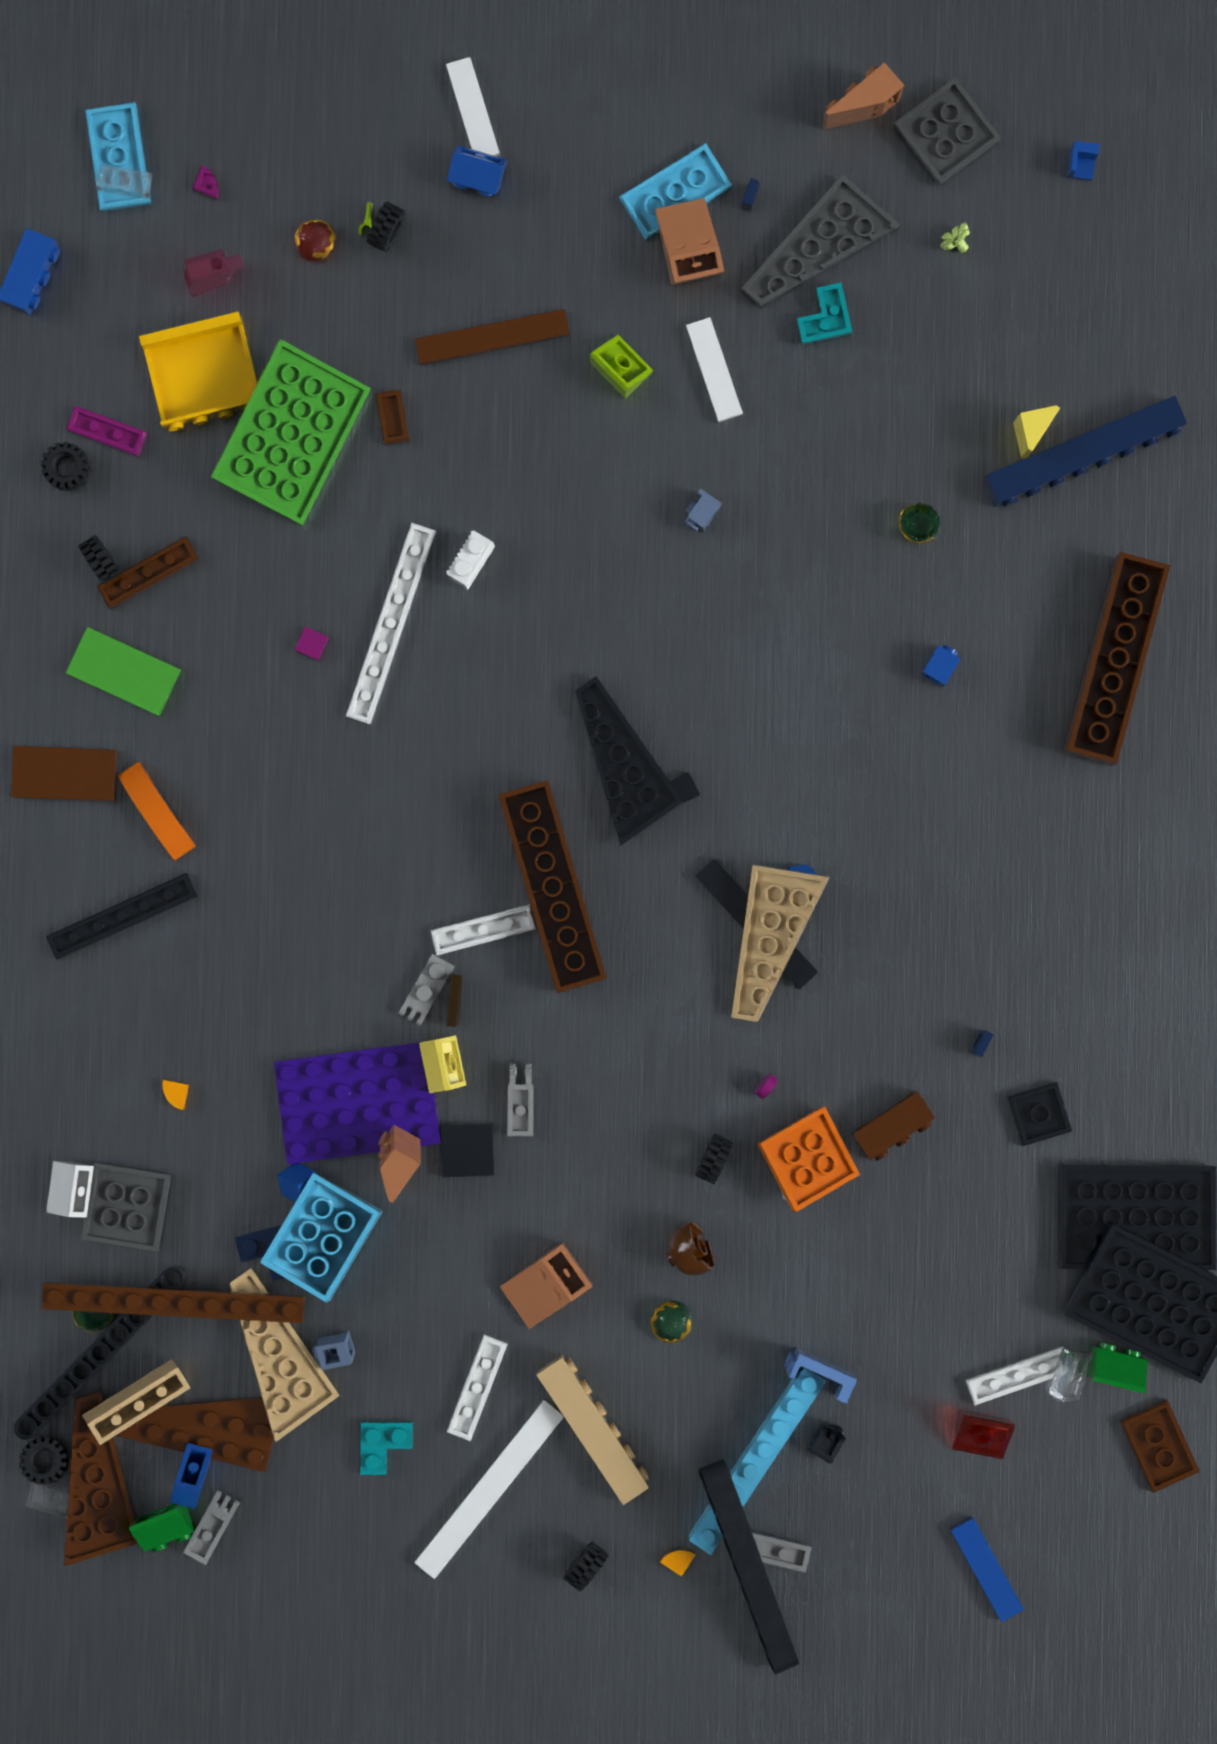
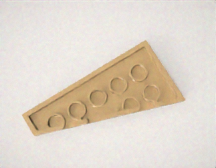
M761 865L752 866L731 1018L754 1022L759 1021L830 878L829 876Z
M251 1268L229 1283L231 1292L269 1294ZM239 1320L274 1441L277 1442L340 1395L290 1323Z

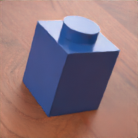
M947 645L943 647L938 646L921 675L941 687L945 686L961 659L956 656L958 652Z

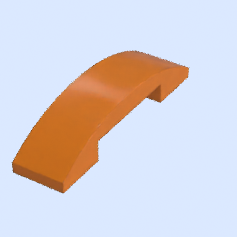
M137 762L118 775L134 804L174 861L196 847L154 786L153 781L140 762Z

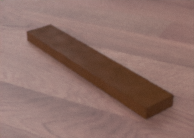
M565 309L415 338L419 363L424 365L570 336Z

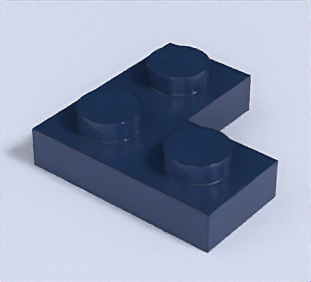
M282 1225L235 1237L241 1262L263 1257ZM270 1269L272 1281L285 1278Z

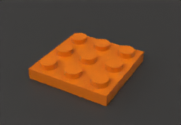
M825 1106L816 1109L757 1143L792 1212L803 1209L860 1175Z

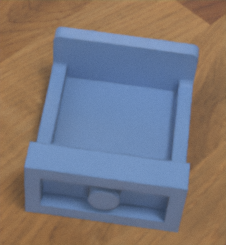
M796 1348L794 1353L790 1352L784 1364L788 1377L793 1380L799 1367L802 1366L836 1381L837 1384L833 1393L837 1400L846 1404L857 1381L852 1372Z

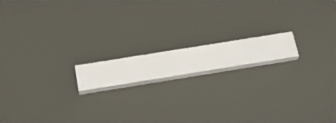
M414 523L410 525L346 717L371 725L436 534L435 530Z
M545 1399L542 1401L415 1560L416 1565L435 1579L564 1418L558 1409Z

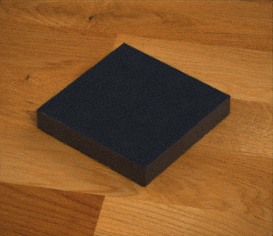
M1057 1082L1007 1096L1022 1146L1072 1132Z
M493 1123L441 1125L443 1177L495 1175Z

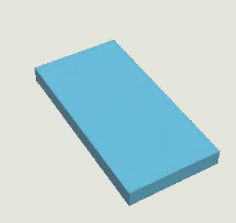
M136 103L85 110L100 211L151 204Z
M705 143L619 196V199L647 241L660 233L655 209L705 198L706 204L732 189L733 186Z

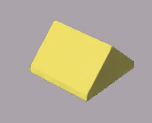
M1058 406L1022 412L1015 419L1013 424L1022 459L1028 458L1058 413L1060 409Z
M456 1035L419 1043L429 1093L448 1091L466 1086Z

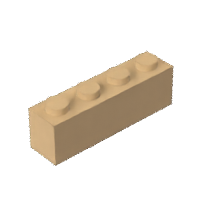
M171 1359L82 1416L101 1445L190 1389V1386L178 1366Z

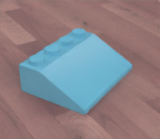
M313 1173L260 1263L327 1303L332 1299L383 1211L359 1196Z

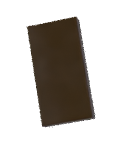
M452 975L447 1019V1026L457 1027L459 1024L463 983L461 975Z

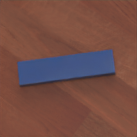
M971 1517L951 1528L953 1536L1000 1621L1003 1622L1023 1611L1024 1609L974 1518Z

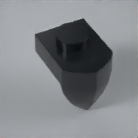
M837 1424L822 1425L808 1450L828 1464L833 1463L847 1438L844 1429Z

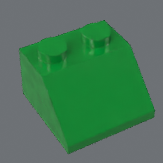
M1101 1342L1100 1346L1092 1345L1085 1375L1095 1382L1145 1394L1147 1359L1140 1356V1352L1126 1348L1125 1352L1115 1350L1116 1345Z
M173 1503L136 1518L129 1526V1529L144 1552L152 1549L154 1553L166 1548V1543L176 1539V1542L180 1543L191 1538L190 1533H193L196 1526L189 1508Z

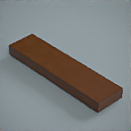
M185 536L122 571L120 575L103 585L101 583L97 585V588L108 608L112 609L200 559Z

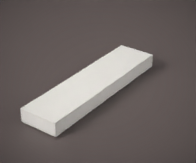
M468 57L446 64L471 149L500 156L471 58Z
M709 317L686 325L718 423L741 416L743 412L711 318Z
M529 904L430 930L436 955H441L536 930Z
M486 1334L483 1335L446 1432L471 1441L508 1343Z
M1061 1346L966 1379L965 1381L973 1404L978 1405L1070 1373L1072 1370L1064 1347Z

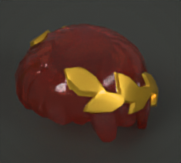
M321 220L306 221L299 226L295 233L297 251L302 258L312 262L321 261L328 257L336 241V235L332 227Z

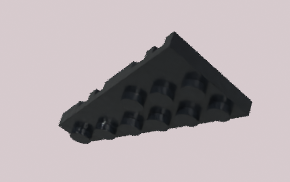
M595 676L575 690L619 843L622 847L679 807L684 801L598 677Z

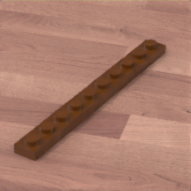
M60 1282L43 1283L42 1309L288 1323L304 1322L305 1296Z

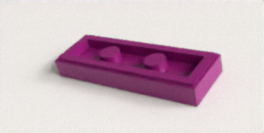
M74 406L66 430L137 457L141 453L148 434L146 431L78 406Z

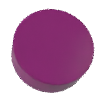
M771 1073L767 1074L757 1085L754 1093L761 1099L765 1098L774 1089L778 1079Z

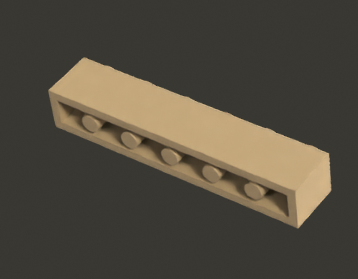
M562 1354L537 1371L536 1375L621 1503L625 1505L649 1488L647 1481L650 1479V1476L643 1466L637 1467L633 1461L636 1457L628 1444L623 1446L618 1438L621 1436L620 1431L613 1422L611 1424L607 1422L604 1417L607 1414L606 1410L599 1401L596 1403L589 1395L593 1391L585 1379L580 1381L575 1374L578 1369L570 1357L565 1359Z

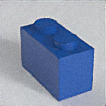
M458 145L453 152L447 181L453 182V185L458 188L467 189L470 187L477 189L479 194L485 196L496 195L501 187L507 159Z
M187 1443L174 1483L170 1503L196 1509L209 1469L213 1449Z

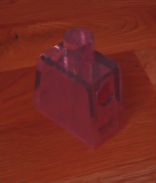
M217 250L184 260L183 276L193 298L229 284L232 272L244 269L239 254L226 258L223 250Z

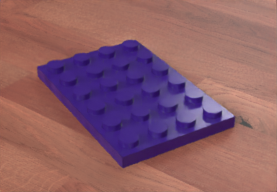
M421 1042L274 1062L287 1164L380 1152L379 1140L385 1131L389 1132L393 1125L420 1139V1146L441 1144L435 1093H429L419 1045Z

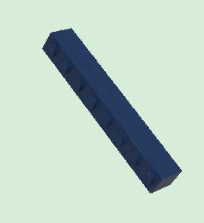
M1173 396L987 474L984 482L995 507L1003 505L1006 508L1017 503V498L1025 494L1027 498L1041 493L1040 488L1050 485V488H1054L1065 482L1064 478L1073 475L1074 478L1080 477L1088 473L1087 468L1096 465L1097 468H1101L1112 463L1111 458L1120 455L1122 459L1135 453L1134 449L1143 445L1145 449L1159 443L1158 438L1167 435L1168 439L1182 433L1181 429L1187 424V421L1176 396Z

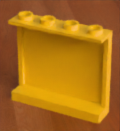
M239 311L139 336L161 417L160 424L164 430L168 429L169 432L178 431L184 428L183 425L190 423L203 425L208 423L210 418L227 419L232 417L234 412L244 410L258 381Z

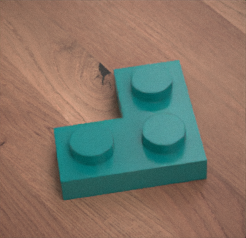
M842 283L816 288L821 313L800 317L796 320L802 345L852 334Z
M361 1421L360 1475H386L387 1449L413 1448V1422Z

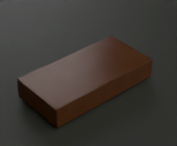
M401 390L376 393L384 445L409 441Z

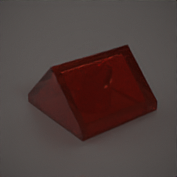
M959 1409L952 1449L1003 1459L1015 1429V1424L1010 1419Z

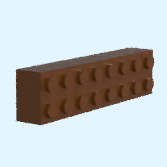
M1124 552L1116 555L1063 753L1110 766L1118 763L1171 565Z
M548 780L499 794L557 993L607 979Z

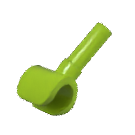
M367 202L364 223L358 229L361 237L364 227H372L373 203Z

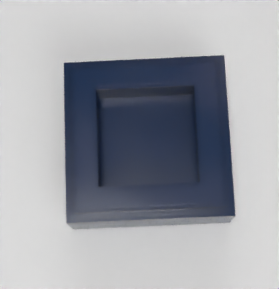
M750 179L742 200V209L747 211L752 209L759 190L760 183L758 180Z
M982 1030L971 1049V1053L978 1057H983L994 1034Z

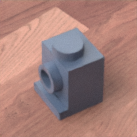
M700 489L697 494L699 501L694 499L686 510L689 515L684 522L686 526L695 532L698 529L704 532L722 504Z
M345 1330L341 1334L318 1338L316 1345L313 1347L314 1358L316 1362L319 1361L322 1370L351 1365L356 1353L349 1330Z

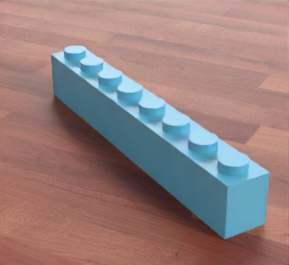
M802 1366L799 1368L795 1379L790 1381L730 1471L742 1507L826 1383L824 1376ZM709 1503L688 1536L689 1541L711 1555L721 1541L722 1535Z

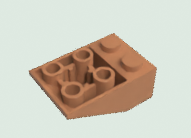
M885 62L879 67L873 66L864 75L866 78L859 84L854 82L846 89V95L842 99L838 100L836 98L827 105L822 127L828 129L881 117L900 101L905 85Z
M705 198L655 209L671 285L716 276L724 272L718 241Z
M561 1242L502 1284L500 1288L530 1329L589 1290L593 1284L566 1245Z

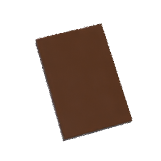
M1167 1399L1120 1420L1152 1493L1200 1472Z

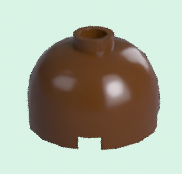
M690 1222L677 1229L670 1237L669 1252H667V1258L672 1267L676 1266L682 1273L692 1276L711 1271L713 1269L712 1266L715 1265L710 1243L708 1240H702L700 1234L704 1232L697 1223Z

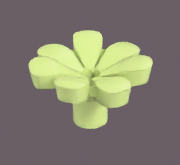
M962 223L960 227L956 226L952 229V234L946 232L942 236L944 241L940 244L941 248L951 250L953 247H956L960 253L965 252L969 248L964 240L970 234L967 224Z

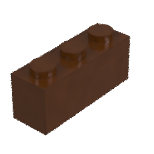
M915 1091L851 1134L869 1160L875 1158L878 1161L889 1154L887 1149L894 1144L899 1147L911 1139L909 1135L914 1131L918 1130L921 1133L932 1126L930 1121L935 1117L919 1092Z

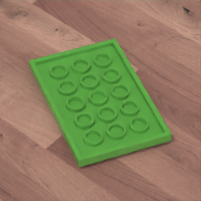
M279 339L210 478L297 524L303 525L371 388Z

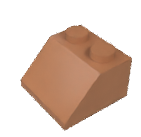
M393 1125L389 1132L385 1131L379 1140L380 1152L378 1155L388 1201L392 1203L421 1164L420 1139L396 1125Z

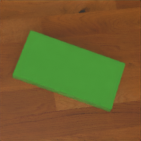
M87 627L66 674L160 716L181 670Z

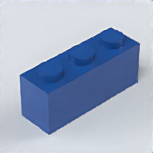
M28 228L25 229L0 289V303L27 315H31L32 310L37 309L40 302V290L42 286L45 287L50 278V272H48L50 266L59 257L60 249L55 239Z

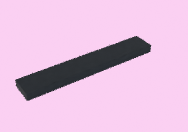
M713 859L695 877L744 929L748 895L722 866ZM795 947L783 973L798 989H801L818 971Z
M185 873L47 935L46 938L56 960L192 900L198 897L189 874Z

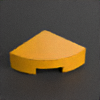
M163 1080V1092L168 1102L174 1107L184 1110L189 1084Z
M687 1549L675 1550L665 1554L661 1558L660 1563L682 1577L696 1553Z

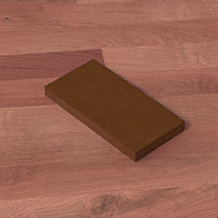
M13 746L11 797L115 802L117 750Z

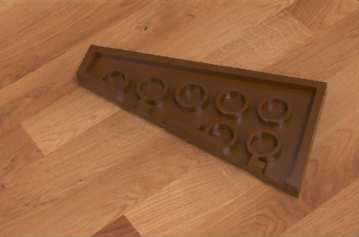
M101 1391L81 1396L74 1400L64 1567L138 1544L129 1529V1526L135 1520L114 1439L112 1437L100 1445L82 1416L104 1402Z
M262 1397L161 1406L116 1435L180 1452H185L187 1443L213 1449L211 1456L213 1460L266 1472L274 1441Z

